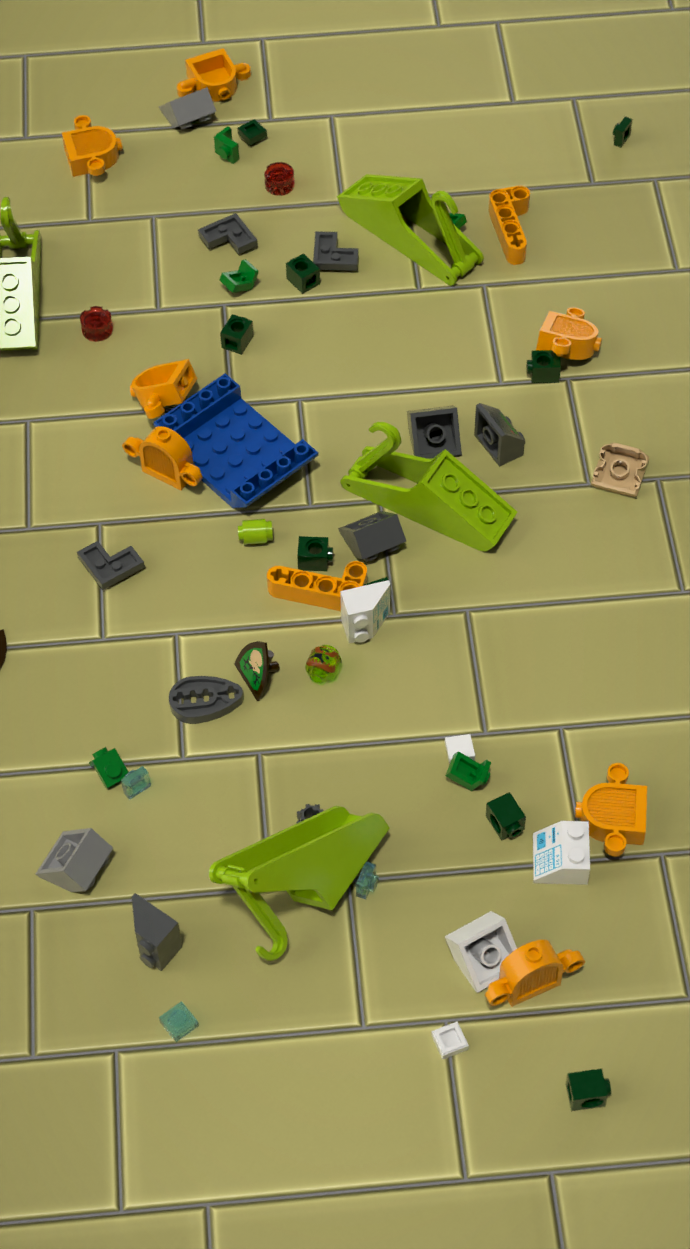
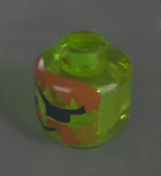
M330 645L318 646L311 651L305 665V670L310 679L316 683L331 682L335 679L340 669L342 659L334 647Z

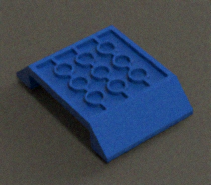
M226 373L153 422L155 427L163 426L172 429L188 443L192 451L193 465L201 470L203 476L201 481L232 508L248 507L319 456V452L303 439L294 444L241 398L240 385Z

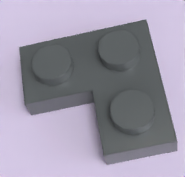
M237 213L198 229V236L208 249L229 241L236 252L241 254L258 246L256 237Z
M315 231L313 263L320 270L357 271L358 248H337V232Z
M98 541L77 551L79 560L102 590L145 568L144 561L132 546L111 557Z

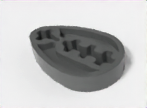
M211 676L183 678L173 685L169 693V704L172 714L179 721L187 724H198L218 719L231 713L243 703V690L239 684L227 679ZM229 693H234L235 698L229 699ZM204 696H209V701L205 702ZM192 697H196V703H191ZM178 699H183V704H178Z

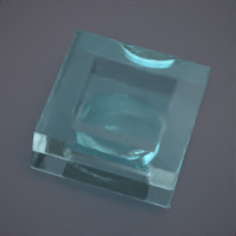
M143 766L128 772L121 779L123 793L129 800L151 787L149 773Z
M367 861L364 864L356 883L357 897L366 900L369 892L375 891L379 876L376 875V864Z
M182 1001L159 1017L160 1023L175 1042L199 1026L196 1018Z

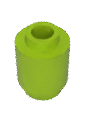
M265 519L242 520V525L238 526L239 540H244V545L267 543L268 540H273L272 521H265Z

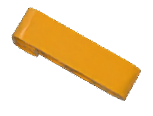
M525 186L496 189L489 195V215L505 258L513 265L522 264L526 259L527 240L517 217L526 214L529 210L530 191Z
M360 561L348 563L342 578L284 566L271 567L267 572V587L272 597L341 611L340 591L361 587L367 583V567Z

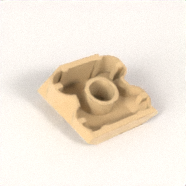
M618 443L606 444L601 447L599 460L590 485L617 494L637 497L650 457L638 448Z

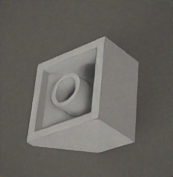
M208 88L159 106L160 111L173 128L180 126L181 130L193 126L192 121L199 119L200 122L211 119L210 114L217 112Z
M92 828L63 831L36 872V875L70 892L86 891L93 886L98 871L108 862V856L113 847Z

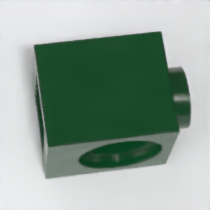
M303 253L286 263V278L304 294L320 284V268Z
M232 314L220 332L221 348L242 355L254 337L253 321Z
M532 350L531 360H527L526 364L527 374H531V383H559L560 357L552 350Z
M299 536L298 570L327 572L328 562H333V547H329L328 537Z
M510 792L486 804V818L501 841L508 837L514 838L525 830L526 816Z
M602 1069L568 1073L566 1088L571 1111L606 1106L607 1097L611 1096V1086L609 1079H604Z

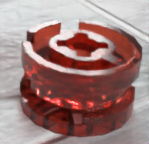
M275 162L267 166V170L264 171L266 190L276 196L289 194L294 188V170L292 166L283 162Z
M101 306L90 307V310H84L81 313V329L86 339L98 342L111 336L113 325L111 313L108 309L104 310Z

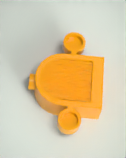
M224 48L186 59V72L189 79L177 84V94L179 97L194 93V91L208 88L213 102L227 100L237 90V79L247 80L250 78L251 68L246 63L234 65Z
M77 116L74 119L75 130L62 132L64 149L72 176L85 174L93 176L102 175L105 170L111 168L117 162L119 157L118 151L123 150L120 137L116 138L114 132L106 127L92 126L91 119L88 116Z
M571 307L567 309L566 315L549 311L540 329L536 350H552L559 357L583 360L593 356L594 351L599 352L602 338L598 337V328L593 323L584 320L585 312L580 308Z
M189 359L160 364L146 369L137 375L130 385V393L132 397H137L147 417L153 419L164 413V406L183 403L198 378Z
M158 426L152 430L145 440L128 437L122 444L123 450L131 457L140 456L142 472L179 490H182L186 484L197 486L203 478L200 468L193 465L190 446L178 433L170 428Z
M622 763L610 765L607 771L609 783H600L591 787L585 793L582 802H576L575 818H580V821H589V836L604 842L605 852L615 857L624 853L626 844L643 845L646 834L647 786L626 784L629 770Z
M545 939L529 942L514 950L503 960L500 966L499 979L489 984L485 996L491 1006H497L508 1000L511 1007L560 986L562 974L578 970L585 964V960L580 951L567 949L556 954L551 943Z

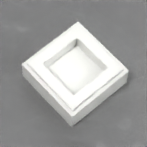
M470 734L445 737L449 764L453 755L458 751L475 761Z
M458 1021L431 1031V1036L442 1060L469 1050V1045Z

